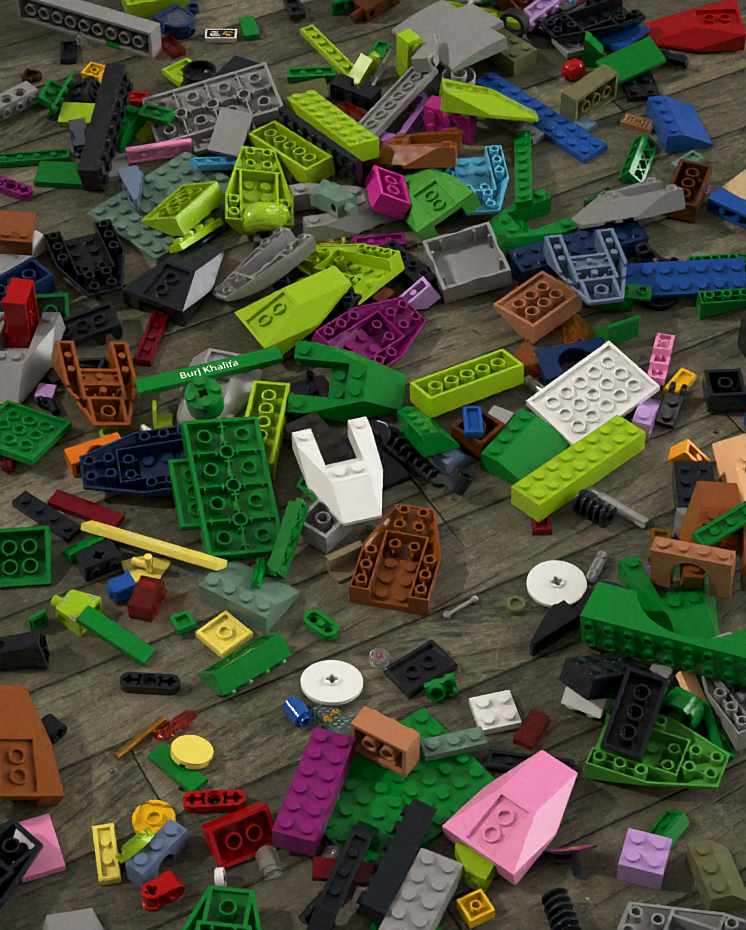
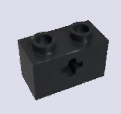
M111 539L74 553L76 567L86 582L122 568L121 554Z

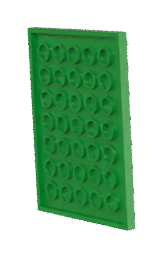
M424 707L399 722L420 733V740L449 733ZM420 748L419 761L406 778L356 752L323 837L340 855L352 828L359 820L380 829L372 848L368 849L363 862L376 863L379 855L384 857L386 853L383 847L388 837L393 839L395 835L391 832L396 821L401 822L403 819L400 814L404 805H410L414 797L437 809L416 852L418 853L421 847L425 848L444 835L442 825L480 790L496 779L469 752L425 762Z

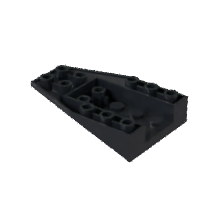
M110 219L94 222V234L65 241L60 231L43 235L45 251L56 269L88 298L121 291L124 285L125 250Z
M196 241L184 250L173 253L122 288L124 304L140 309L144 303L168 311L169 321L185 327L212 294L225 250Z

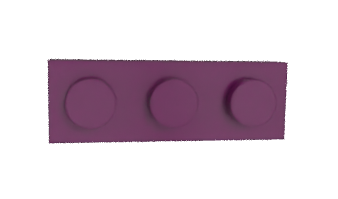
M404 232L353 237V244L365 243L372 246H381L395 239L404 249H407Z

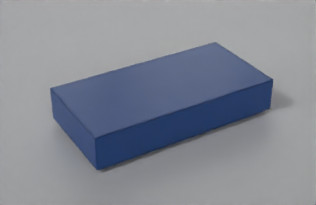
M481 406L462 407L464 437L484 438Z

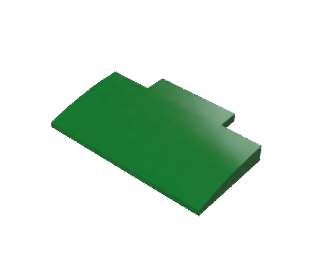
M258 416L182 421L180 431L186 458L169 459L167 463L180 531L200 530L204 554L228 560L227 562L271 555L281 524Z

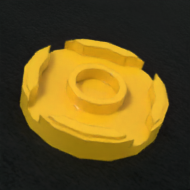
M150 800L135 809L132 815V826L136 834L140 832L142 834L146 833L144 831L145 828H151L156 833L170 818L176 822V814L167 802Z

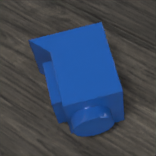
M128 569L124 575L107 581L108 587L105 588V593L108 599L113 600L115 605L138 597L134 587H137V584Z

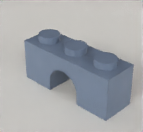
M170 818L139 852L125 862L127 878L141 888L145 883L155 879L159 875V866L167 855L175 859L189 845L187 829Z

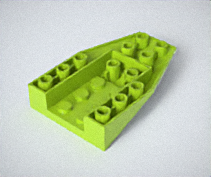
M445 78L441 79L439 97H442L440 111H443L444 114L453 115V113H459L462 117L472 115L481 120L494 118L511 121L519 120L531 124L539 120L536 111L491 88Z
M365 243L316 245V250L295 267L309 277L335 265L352 283L347 292H353L362 296L357 305L363 303L405 270L400 251L367 245Z
M334 265L286 286L234 313L264 349L278 346L283 356L296 346V340H303L318 328L352 286V283Z

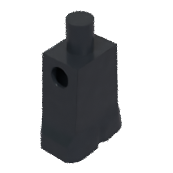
M34 630L0 637V671L49 668L50 655L45 632Z

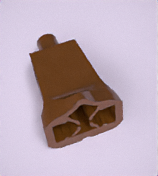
M355 0L353 2L355 11L349 14V17L353 22H356L361 17L370 22L400 3L399 0Z

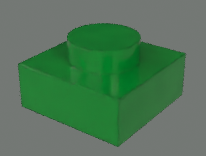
M188 609L169 617L170 623L178 636L197 628V623Z

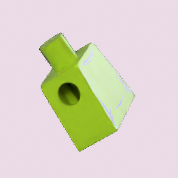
M74 589L70 590L64 598L54 595L50 603L51 606L55 607L57 621L80 637L87 630L76 623V618L88 605L100 613L103 611L101 597Z

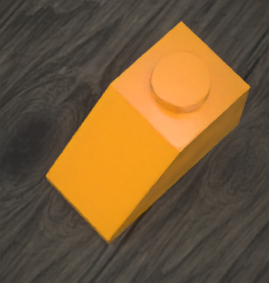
M689 439L670 447L668 461L672 466L674 461H711Z

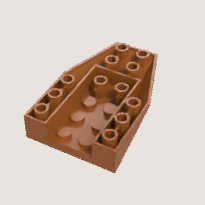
M400 503L395 504L363 543L349 585V602L428 617L442 559L436 512L434 509Z
M0 685V800H35L36 806H58L64 797L53 746L25 685Z

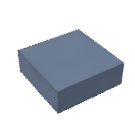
M583 116L574 122V124L588 133L597 127V122L587 116Z

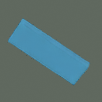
M227 156L190 158L189 164L196 171L233 170L237 159Z

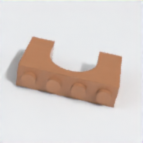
M655 536L650 550V580L653 585L670 588L675 575V565L690 563L701 567L709 575L710 596L730 600L735 586L736 551Z

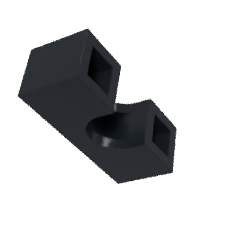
M340 73L330 82V96L369 111L381 99V88L368 83L362 88H354V78Z

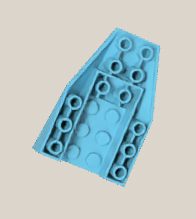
M501 145L485 146L484 157L459 158L456 167L436 168L457 177L475 193L481 206L469 215L501 212L509 181V174Z

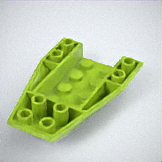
M241 146L225 192V221L239 234L255 236L256 233H246V230L243 229V214L249 205L257 202H278L284 204L290 212L287 223L282 227L294 228L293 198L275 149Z

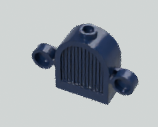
M174 3L153 15V21L160 23L161 35L163 34L173 40L188 39L196 31L194 16L199 13V5L197 3H189L186 6L187 9Z

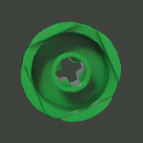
M196 376L185 388L184 397L186 405L193 418L206 420L212 417L216 418L223 412L225 407L221 385L216 380L209 377Z
M675 687L665 696L660 714L674 718L694 731L704 717V701L702 698L681 687Z

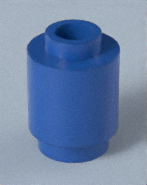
M292 696L284 701L282 705L283 712L296 727H305L310 723L312 712L299 698Z

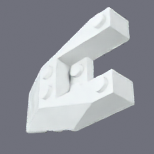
M367 417L348 420V438L357 458L325 465L311 429L292 432L293 451L308 489L318 496V500L329 508V512L343 526L382 518L383 468Z

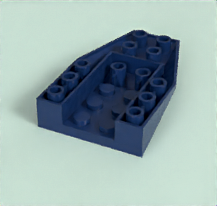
M181 425L134 432L79 456L84 490L145 496H173L167 463L169 459L186 458L180 431Z

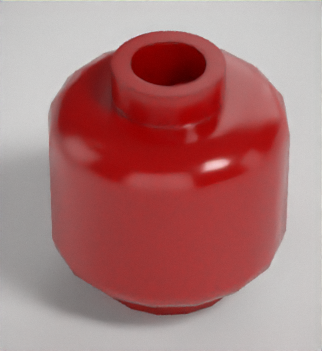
M572 58L563 63L561 75L564 79L573 82L583 77L586 69L580 59Z

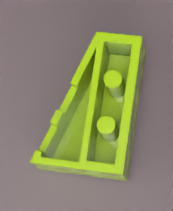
M410 28L397 33L396 74L400 77L413 66L411 58L423 44L421 37Z

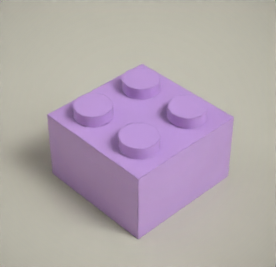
M628 828L618 863L616 879L661 890L672 839Z

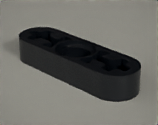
M126 672L120 677V687L125 693L175 695L181 689L180 679L174 674ZM147 681L156 682V684L151 687L145 685Z

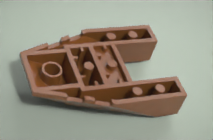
M450 127L448 130L407 135L404 133L397 134L379 144L378 158L361 162L362 166L386 165L387 168H393L395 165H402L403 169L456 167L458 163L457 153H462L463 151L462 129Z
M56 340L51 355L54 369L91 426L129 428L136 395L134 380H137L128 343L109 341L105 354L109 362L108 369L80 368L74 341Z
M697 481L679 531V541L695 543L691 537L694 531L743 503L744 499L737 483ZM746 526L711 547L736 551V555H739L741 591L746 592ZM681 563L680 588L701 589L705 579V570L694 564Z

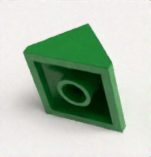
M639 314L593 328V332L598 338L603 337L605 342L610 341L613 345L638 337Z

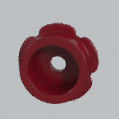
M4 456V459L1 460L2 471H6L7 474L14 472L16 468L15 460Z

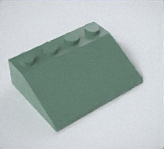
M236 560L228 562L227 567L221 570L211 571L199 584L200 601L222 612L227 610L236 619L266 634L301 594L300 591L267 575H264L260 589L256 587L252 589L250 581L254 569Z

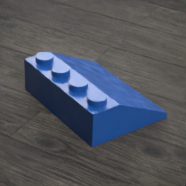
M664 95L648 97L646 115L652 121L654 131L665 152L713 147L693 105Z

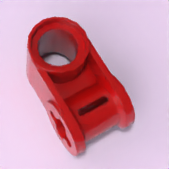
M166 871L142 886V907L145 910L156 911L183 895L185 887L173 871Z

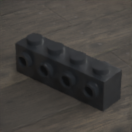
M395 239L379 246L400 251L405 270L399 273L396 278L406 288H410L424 276L436 290L435 275L426 269L422 263L415 259Z

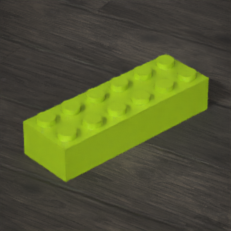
M275 120L248 133L250 147L275 149L282 170L292 174L293 178L301 183L316 184L336 174L333 156Z
M502 348L410 382V402L429 418L437 417L440 414L453 411L456 408L469 405L472 402L523 384L524 364Z
M253 380L245 417L258 416L270 477L274 480L288 416L286 410L291 387L290 383Z

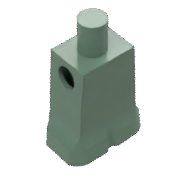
M323 179L310 192L311 206L321 209L337 218L349 214L355 216L358 213L356 196L336 182H329Z

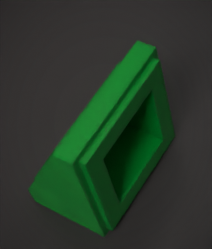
M43 609L29 617L25 621L24 626L29 631H34L48 625L47 610Z

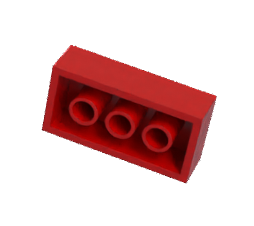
M12 278L10 284L6 286V295L1 301V307L4 308L3 319L7 324L6 335L9 336L8 348H29L39 324L34 281L31 279Z

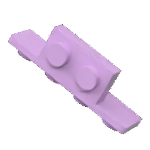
M535 0L523 10L530 21L527 31H532L539 22H544L548 15L554 14L561 5H566L570 0Z

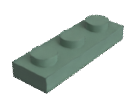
M481 726L420 740V748L425 762L485 749L488 744Z

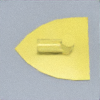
M149 553L122 561L124 572L128 569L136 584L150 590L155 589L171 564V561L154 557Z

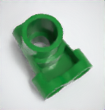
M454 673L444 674L445 677L435 678L424 683L427 698L438 702L447 695L449 697L459 696Z

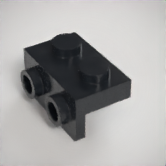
M93 75L79 79L76 82L71 102L82 103L87 100L89 103H95L100 82Z

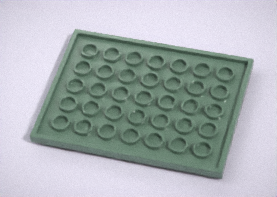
M185 151L145 176L139 212H134L122 190L87 212V218L93 222L110 219L121 241L158 264L173 254L169 252L168 246L172 245L173 240L180 236H170L142 224L140 220L182 184L217 181L225 196L230 177L218 170L196 171L189 164L190 158H195L196 156ZM225 200L220 203V207L212 210L208 217L203 218L200 224H204V220L211 217L214 219L221 218L224 221Z

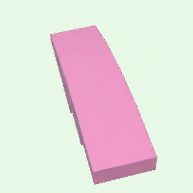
M657 333L647 375L658 385H665L675 335Z

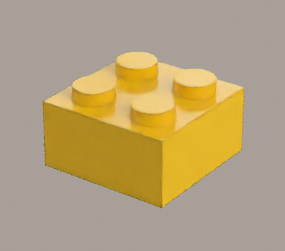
M90 62L81 72V78L93 75L101 84L105 65Z
M482 889L456 900V908L470 929L495 918V909Z

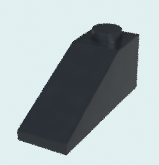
M565 600L552 605L548 609L530 641V655L532 657L579 628L580 614Z

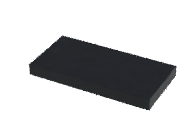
M372 429L383 468L382 491L410 480V474L397 458L388 452V449L383 446V441ZM349 438L339 441V447L349 460L357 458Z

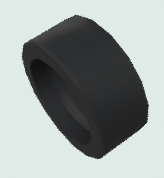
M515 7L505 10L499 18L504 23L503 28L519 38L527 32L530 26L529 18L525 12ZM507 17L516 19L521 26V30L512 28L507 21Z

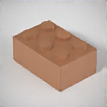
M366 706L361 709L350 723L351 736L356 737V752L405 778L419 761L420 733L413 728H408L398 723L395 719L388 718L377 710Z

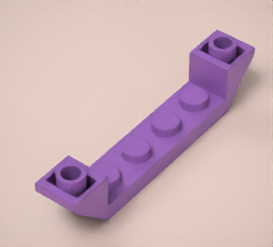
M424 90L411 102V108L415 110L410 114L407 122H404L402 129L397 134H414L424 121V105L429 100ZM385 131L384 134L381 137H379V144L392 138L393 136H396L397 134Z

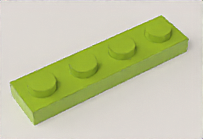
M211 217L204 220V224L195 226L194 231L190 230L184 233L183 238L174 239L173 244L168 246L169 252L174 253L189 247L223 225L222 219Z

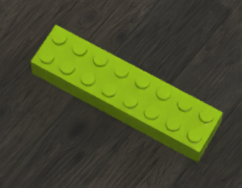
M308 90L306 93H296L286 97L287 109L359 158L361 162L379 157V138L315 90Z
M617 414L511 486V504L537 522H541L574 499L580 490L594 485L645 449L646 432Z

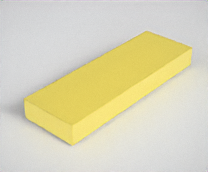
M114 823L92 826L99 886L122 882L119 861L115 858L118 850Z

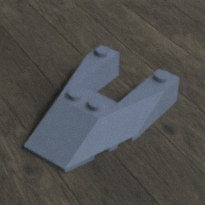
M614 228L596 230L595 249L597 253L571 257L562 234L544 236L543 254L547 264L588 306L624 301L627 260Z

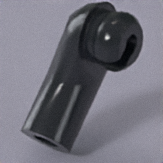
M38 396L35 399V403L39 408L50 410L54 416L60 414V409L53 398Z

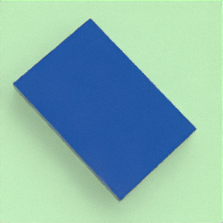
M639 24L638 26L597 40L604 48L618 51L633 44L647 34L649 26Z

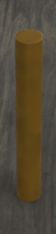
M163 716L158 717L114 754V757L120 761L166 723Z

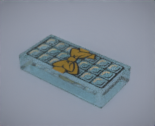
M317 703L310 709L312 716L329 731L345 734L350 730L352 720L334 705Z

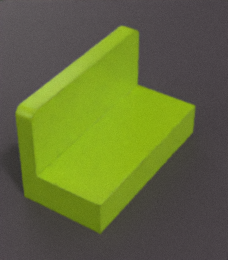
M153 400L154 429L173 426V413L158 414L157 401Z

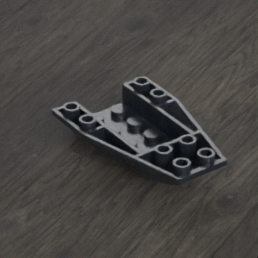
M583 0L540 23V27L555 41L582 42L585 41L586 31H589L596 39L638 26L646 19V16L638 9L631 10L630 12L623 7V0Z

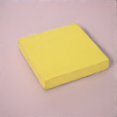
M227 610L195 632L196 637L222 659L253 638V632Z

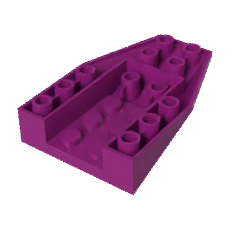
M397 297L351 308L316 330L311 342L352 351L391 368L403 358L427 320L403 297Z

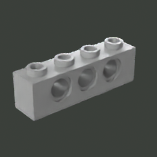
M25 81L0 93V122L38 104V89Z

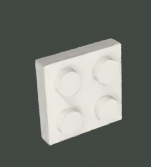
M510 690L469 698V705L477 727H482L484 735L521 728L522 722Z

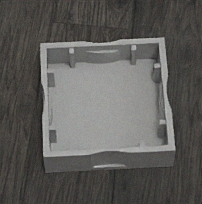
M489 221L455 233L444 234L422 241L424 256L431 272L436 277V284L445 304L512 284L511 269L503 252L498 247L497 238Z

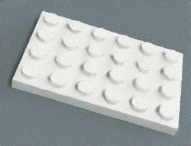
M607 341L526 400V405L572 446L617 414L622 418L638 407L639 404H642L660 390V385L615 345Z

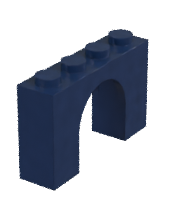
M600 337L534 349L533 365L542 385L547 386L563 374L560 367L563 363L569 361L580 362L605 344L604 338Z

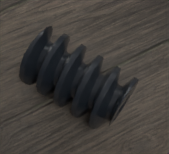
M580 490L574 500L573 511L590 521L592 520L593 523L599 524L602 528L607 527L615 518L617 507L611 510L610 503L604 507V500L598 503L599 498L597 496L592 498V493L590 492L585 496L586 490Z
M553 888L547 891L541 898L551 930H582L578 925V919L575 918L576 912L573 910V904L570 903L569 895H566L568 891L565 888Z

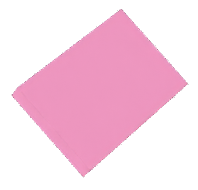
M49 813L18 822L43 844L42 850L23 876L22 882L65 871L66 865Z

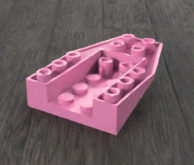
M541 750L480 790L442 825L444 836L455 845L457 842L466 845L494 864L497 868V873L516 886L556 836L578 774L567 765Z

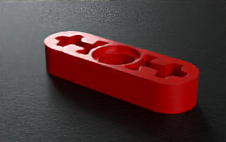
M240 789L189 791L184 794L182 802L184 810L190 814L235 812L245 808L246 795ZM212 798L220 800L216 805H212L208 801ZM239 798L238 802H234V799Z

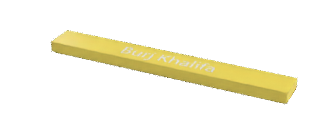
M91 520L81 523V530L215 571L227 567L228 560L97 521Z

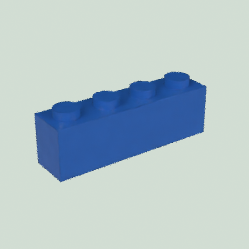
M718 188L708 197L707 212L746 229L745 199L721 188Z

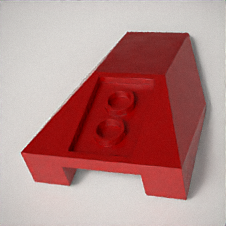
M736 0L717 2L644 23L645 26H649V32L646 34V37L650 36L656 46L694 52L744 50L746 32Z

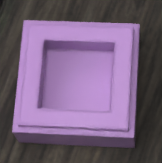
M39 383L34 399L38 396L54 399L57 385Z

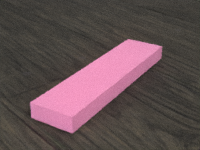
M191 138L125 148L128 164L173 158L185 151L193 154Z

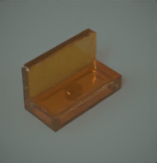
M574 314L563 322L565 344L592 339L591 325L578 314Z

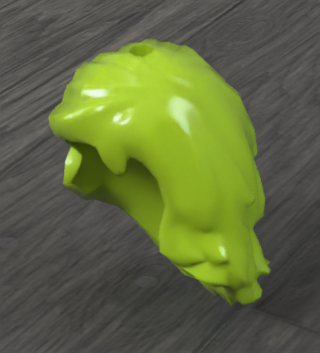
M257 202L251 204L243 214V229L246 230V233H257L259 231L274 232L277 228L287 223L290 212L284 204L278 202Z

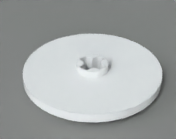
M552 560L536 565L529 572L526 587L531 598L545 607L550 608L552 605L558 604L563 600L570 606H573L579 602L586 591L587 581L583 572L573 564Z
M325 660L314 663L306 668L302 673L300 685L303 693L316 703L342 705L351 702L360 695L363 689V677L359 670L351 664L337 660Z

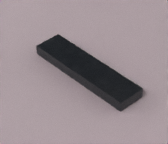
M489 749L486 770L489 772L507 773L533 756V754ZM554 757L573 769L574 759Z

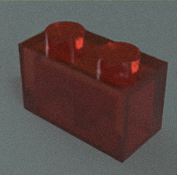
M140 576L127 604L129 618L153 622L155 615L158 616L162 600L164 601L167 596L164 580Z

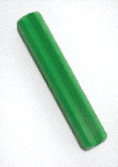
M259 557L256 560L250 581L252 589L255 587L260 589L267 567V559L265 557L263 559Z

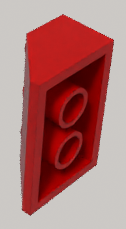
M261 801L200 825L206 845L218 868L224 867L226 869L277 848L272 845L274 821L268 804Z

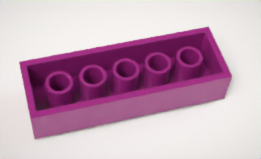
M314 727L272 828L273 846L313 857L316 856L355 757L356 737Z

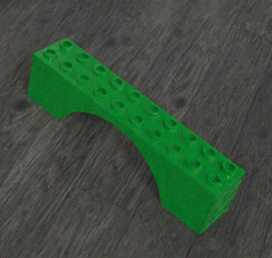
M597 582L580 614L582 644L615 653L625 651L634 658L653 663L657 662L667 667L746 687V628L734 634L713 638L680 635L659 626L646 615L639 604L637 591Z

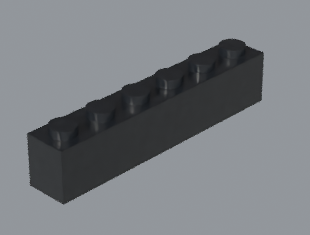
M414 797L410 805H404L400 814L403 819L401 822L396 821L391 832L395 835L393 839L388 837L383 847L386 853L384 857L379 855L374 865L377 871L375 874L370 873L365 883L368 889L366 892L361 891L356 901L359 904L357 914L381 925L437 811L436 808Z

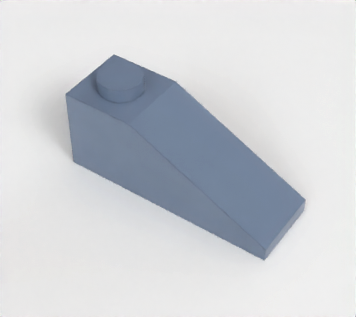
M137 165L118 169L119 185L134 212L137 213L139 212L143 192L144 173L139 170Z

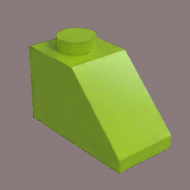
M457 842L454 858L455 861L463 864L462 878L464 883L472 889H482L483 892H486L497 872L496 866L469 847Z

